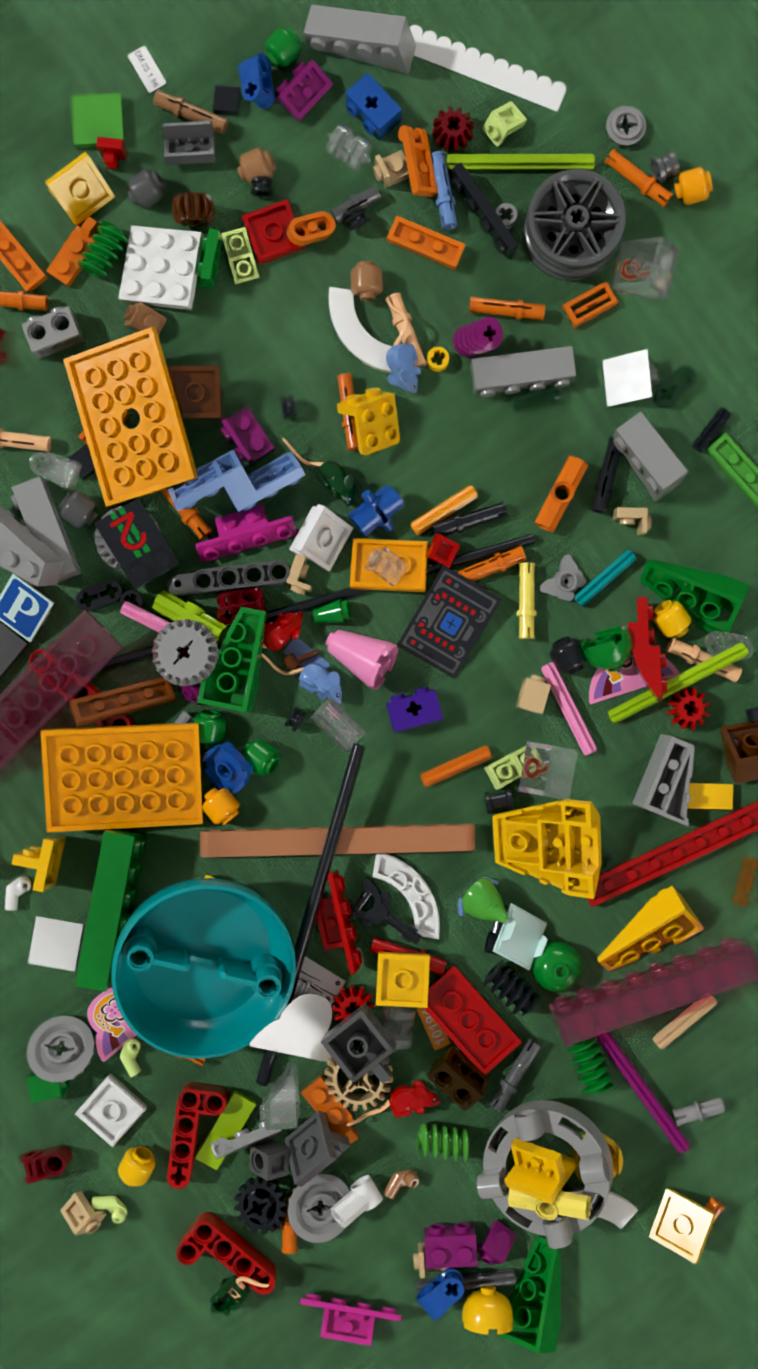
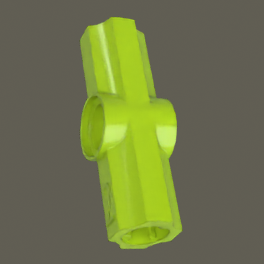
M165 590L155 598L152 608L172 621L189 619L200 622L212 632L217 646L226 637L228 627L207 615L197 605L189 601L186 603Z

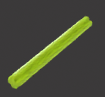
M594 154L447 155L446 165L448 170H452L460 162L466 170H592L595 166Z
M739 643L667 680L668 693H663V699L748 656L749 651L746 645ZM648 690L609 710L608 715L611 721L616 724L659 701Z

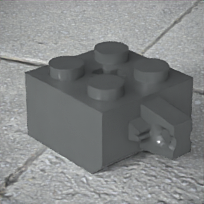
M365 1003L324 1035L321 1041L322 1045L351 1081L356 1082L366 1073L370 1076L375 1074L382 1084L392 1078L393 1073L386 1063L389 1062L387 1056L395 1051L397 1043ZM356 1039L364 1042L363 1047H361V1044L359 1046L355 1044Z

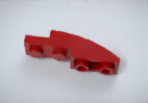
M637 597L638 622L627 623L632 639V654L639 674L648 690L657 701H663V693H668L667 678H662L661 669L666 668V653L660 652V645L650 646V644H655L654 629H649V620H654L653 605H648L647 597Z

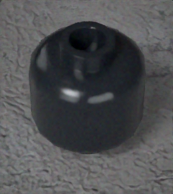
M565 636L551 644L552 649L549 652V656L559 672H569L570 675H573L583 669L582 664L586 661V657L578 639Z

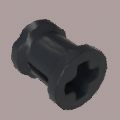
M510 789L493 794L484 792L487 814H492V811L506 809L513 811Z

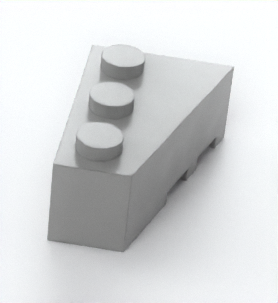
M639 412L615 430L613 435L614 445L620 452H623L654 502L676 488L688 473L687 469L642 412Z
M660 734L632 804L688 826L687 808L691 794H689V784L693 773L695 746L676 737Z

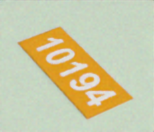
M418 1008V1014L434 1050L436 1051L451 1044L447 1034L424 1008Z

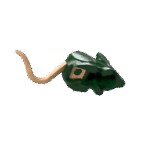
M285 438L282 439L303 464L319 467L315 473L317 480L327 490L330 488L331 494L336 499L340 496L347 507L352 505L356 486L355 478L352 475H347L343 467L334 461L310 462L305 460Z
M232 1275L228 1280L223 1279L218 1291L210 1298V1312L224 1313V1315L229 1316L231 1310H238L250 1292L249 1286L245 1282L262 1288L269 1287V1284H262L249 1277H237L236 1275Z

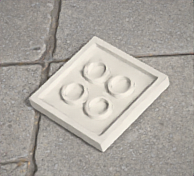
M131 225L119 300L123 303L135 304L142 302L150 306L192 310L198 277V265L202 254V242L205 237L202 232Z

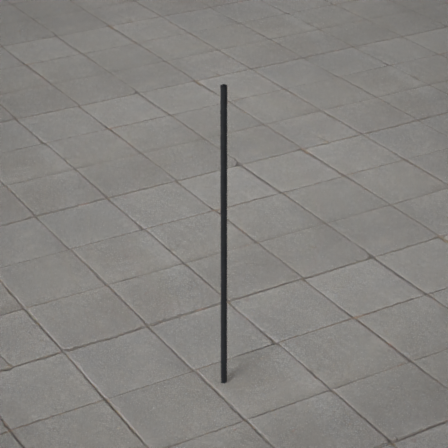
M533 534L525 535L455 556L450 568L490 557L498 552H507L518 546L523 547L534 544ZM437 562L427 564V575L439 572L442 565ZM349 587L267 611L266 622L276 620L280 613L303 612L327 605L338 599L344 600L374 590L350 589ZM225 624L229 630L231 624ZM154 645L74 669L82 676L137 661L153 656L152 649ZM66 671L60 672L58 675L61 683L68 680Z

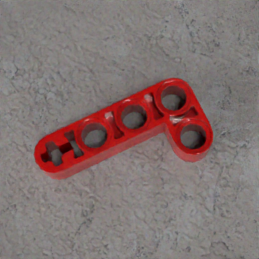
M189 1082L182 1088L177 1100L167 1171V1181L172 1188L182 1189L189 1183L194 1170L201 1114L215 1116L225 1110L229 1099V1093L225 1087L201 1082ZM185 1093H194L197 1100L189 1101ZM218 1096L221 1098L222 1103L219 1105L213 1104L210 1097ZM182 1119H191L193 1125L185 1126L182 1123ZM184 1143L189 1146L190 1150L187 1152L181 1151L178 1144ZM181 1163H184L182 1167L183 1176H180L179 1171H177Z
M211 1212L200 1214L182 1236L176 1251V1256L180 1263L184 1265L194 1264L206 1250L237 1277L245 1276L259 1283L269 1284V1287L262 1288L245 1282L257 1293L265 1295L273 1291L277 1277L275 1264ZM208 1225L211 1231L205 1232L200 1226ZM227 1241L231 1247L224 1248L220 1245V1242ZM191 1245L195 1248V1251H187L184 1246ZM247 1258L251 1263L243 1264L239 1259Z

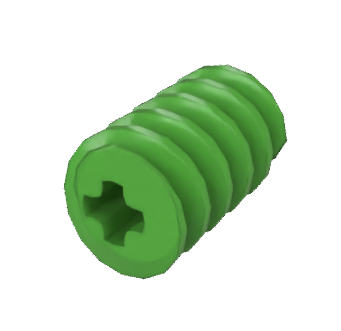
M423 1122L418 1130L415 1155H417L419 1149H422L423 1156L427 1157L429 1151L432 1150L434 1159H437L439 1153L442 1152L444 1160L447 1161L451 1153L453 1154L454 1162H457L459 1156L463 1155V1160L466 1164L469 1156L470 1137H468L466 1129H462L458 1136L456 1127H452L449 1134L446 1126H442L438 1132L436 1124H432L428 1131L427 1124Z

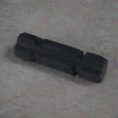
M721 407L700 433V436L693 442L692 447L700 453L705 451L709 443L722 429L723 424L731 417V413Z

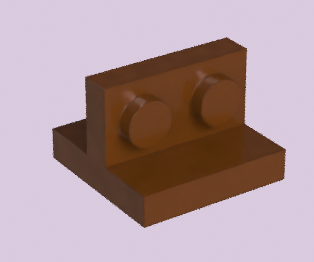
M168 366V372L182 419L222 418L224 389L221 388L220 366Z

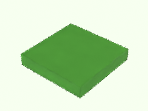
M121 93L71 96L73 143L76 149L95 148L97 137L123 139L125 144L123 97Z

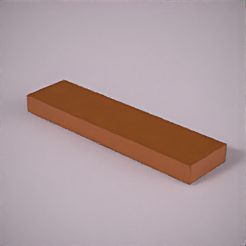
M160 677L70 700L69 705L76 726L79 727L174 702L176 696L171 682Z

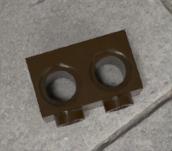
M453 1046L434 1061L427 1075L430 1081L464 1111L484 1097L491 1081Z

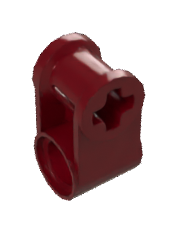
M256 587L223 591L217 596V604L219 606L217 618L224 624H232L241 607L266 611L263 593Z
M57 1145L22 1154L19 1157V1161L24 1165L26 1173L25 1183L31 1184L61 1175L72 1161L73 1154L71 1149L66 1145ZM54 1157H59L62 1164L56 1163Z

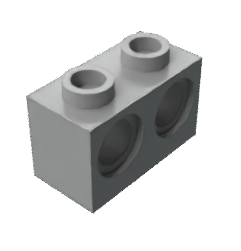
M69 306L56 307L49 314L32 316L27 322L21 324L31 352L38 359L85 342L75 314ZM63 322H69L67 329L59 330ZM40 331H46L42 339H36V335Z

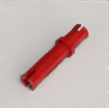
M375 936L370 949V953L376 954L378 952L426 954L425 950L421 949L419 952ZM430 955L429 971L442 976L447 960Z

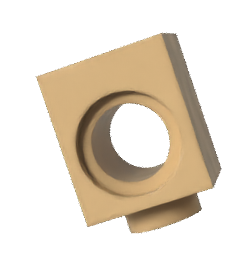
M531 675V678H524L516 707L537 714H543L551 687L550 684L545 683L546 678Z

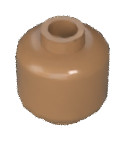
M256 147L241 155L240 166L237 167L242 181H248L252 185L251 181L255 177H269L272 179L274 170H276V164L269 150L265 151L261 147Z
M373 261L356 263V267L350 271L351 292L353 295L360 297L361 301H373L375 296L383 291L382 269L375 265Z

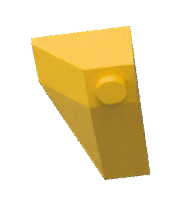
M673 886L659 891L656 896L645 904L599 955L597 960L610 972L637 961L640 954L652 951L654 954L661 951L660 946L672 941L675 945L684 942L702 931L704 927L682 895Z

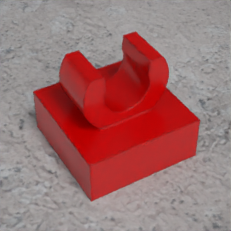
M97 137L96 147L103 158V162L107 163L106 168L117 170L118 160L127 159V148L123 139Z
M435 534L425 557L450 568L460 544L441 534Z

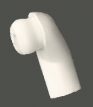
M24 876L18 877L7 885L5 910H18V897L31 888L29 878Z

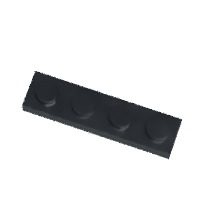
M460 162L452 168L451 184L457 193H462L466 199L465 204L471 213H476L480 219L479 224L486 234L490 233L494 239L493 243L496 250L500 254L503 253L509 259L516 254L518 243Z

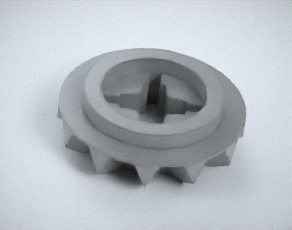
M620 106L609 114L605 130H607L609 139H612L616 146L621 144L627 148L629 145L637 144L643 137L646 130V121L643 114L635 107ZM624 118L627 126H631L627 135L623 128H619L622 126Z

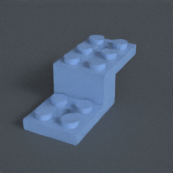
M231 450L196 469L197 479L169 487L168 491L174 506L179 511L193 507L198 500L205 496L211 497L217 494L220 488L224 486L239 512L251 509L256 505L257 501L263 498L273 497L278 493L279 489L287 485H295L306 474L290 451L247 475L234 450Z

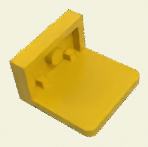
M380 388L365 390L366 393L362 395H349L345 401L337 403L339 414L354 416L358 448L361 455L372 454L398 444L400 441L395 393L383 392Z

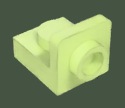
M510 101L493 110L482 129L498 147L502 145L507 135L522 128L527 119L514 103Z

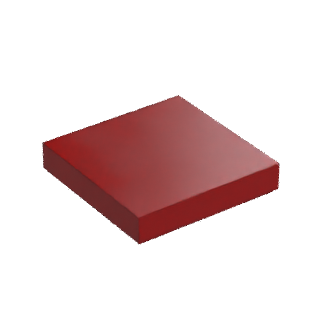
M288 199L241 216L259 265L305 249V245H295L287 236V228L295 218Z

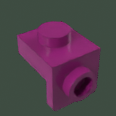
M494 1220L482 1244H477V1252L480 1254L479 1258L489 1265L504 1263L517 1234L498 1220Z

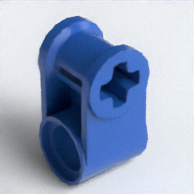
M259 53L238 65V72L241 79L243 98L249 102H255L259 108L265 110L274 103L275 92L272 82L271 64L263 53Z
M454 1267L445 1269L417 1294L416 1301L432 1320L435 1321L442 1317L463 1296L464 1286L461 1271Z

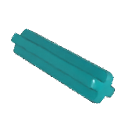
M626 550L574 596L577 604L583 607L636 561L635 554L630 550Z

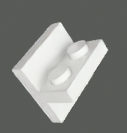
M318 504L317 507L313 506L289 550L306 557V559L311 560L322 569L330 572L353 527L327 507Z

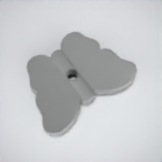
M568 554L561 559L559 572L554 574L555 578L542 582L539 586V591L550 596H556L557 599L571 601L574 598V591L577 587L584 586L586 580L582 572L578 570V566L573 561L572 556Z

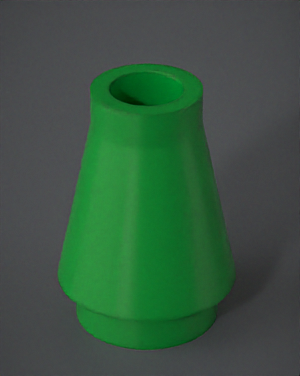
M338 599L325 606L313 609L316 624L346 623V620L352 619L348 600L342 601V599Z

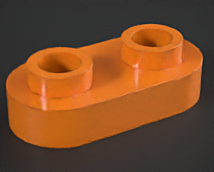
M319 211L294 218L287 228V236L295 245H308L328 239L334 232L336 223L329 213Z

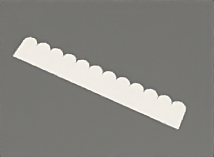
M418 25L410 27L416 44L414 56L558 112L566 92V86L563 82L557 81L552 84L548 76H541L537 80V74L533 70H527L523 73L521 66L514 64L509 67L508 62L504 59H498L494 63V57L489 53H484L480 56V52L476 48L472 47L466 50L465 45L461 42H455L451 46V40L446 36H442L437 40V35L433 31L429 30L423 33L422 28Z

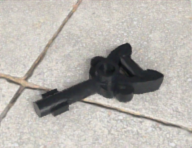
M365 878L363 881L364 891L354 904H350L351 915L363 918V924L366 927H371L374 923L378 925L385 921L403 934L401 938L408 943L412 941L417 945L422 938L417 933L418 929L411 924L407 926L390 913L392 908L389 903L391 894L388 892L380 893L376 884L371 879ZM373 896L375 898L373 908L368 911L363 910Z

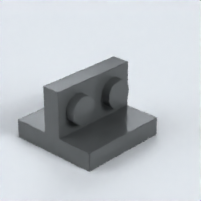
M317 1111L285 1138L286 1148L289 1149V1162L294 1185L304 1186L350 1147L347 1136L330 1131L326 1113Z

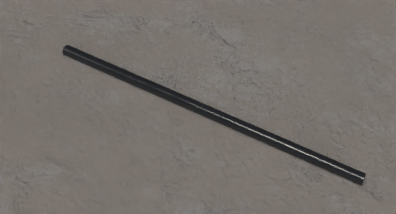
M353 743L294 947L296 974L293 991L287 1006L293 1000L366 748L360 744ZM265 1049L256 1079L258 1085H268L277 1052Z

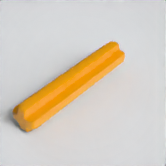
M472 485L467 486L411 522L412 530L416 535L422 534L431 528L432 524L444 520L478 497L477 491Z

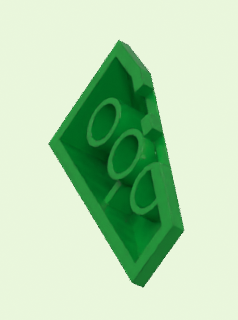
M652 559L647 560L640 578V582L662 599L679 601L691 618L696 621V625L699 628L723 639L727 638L751 586L726 575Z
M245 607L240 608L226 633V638L218 649V659L214 670L201 682L197 703L253 713L259 684L266 611Z
M537 1236L524 1262L525 1269L520 1279H517L516 1285H513L515 1289L509 1299L513 1312V1330L497 1336L538 1354L556 1353L561 1327V1248L551 1249L549 1248L547 1238Z

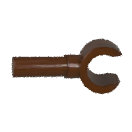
M315 649L298 658L293 653H290L282 662L288 669H294L305 660L317 656L318 652Z

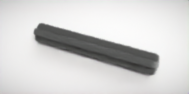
M514 1269L463 1275L464 1292L481 1290L482 1285H492L497 1288L513 1286L517 1282ZM434 1279L418 1280L416 1282L417 1294Z

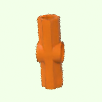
M571 455L568 456L534 521V524L539 528L554 533L589 466L582 459ZM555 490H565L567 499H558L555 495Z

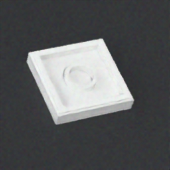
M110 1073L77 1110L75 1115L110 1146L114 1147L148 1106Z

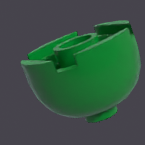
M621 626L606 628L594 633L595 639L589 641L587 637L580 643L587 662L597 669H608L609 672L621 669L623 663L632 654V639L628 627H625L624 630H622Z
M551 940L547 942L542 956L534 958L531 969L534 978L543 988L551 992L563 993L571 990L579 983L582 976L583 963L580 954L572 945L563 941Z

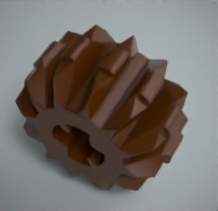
M186 192L184 194L179 193L173 198L172 213L177 224L200 227L201 225L207 226L214 221L215 207L210 195H206L204 192Z

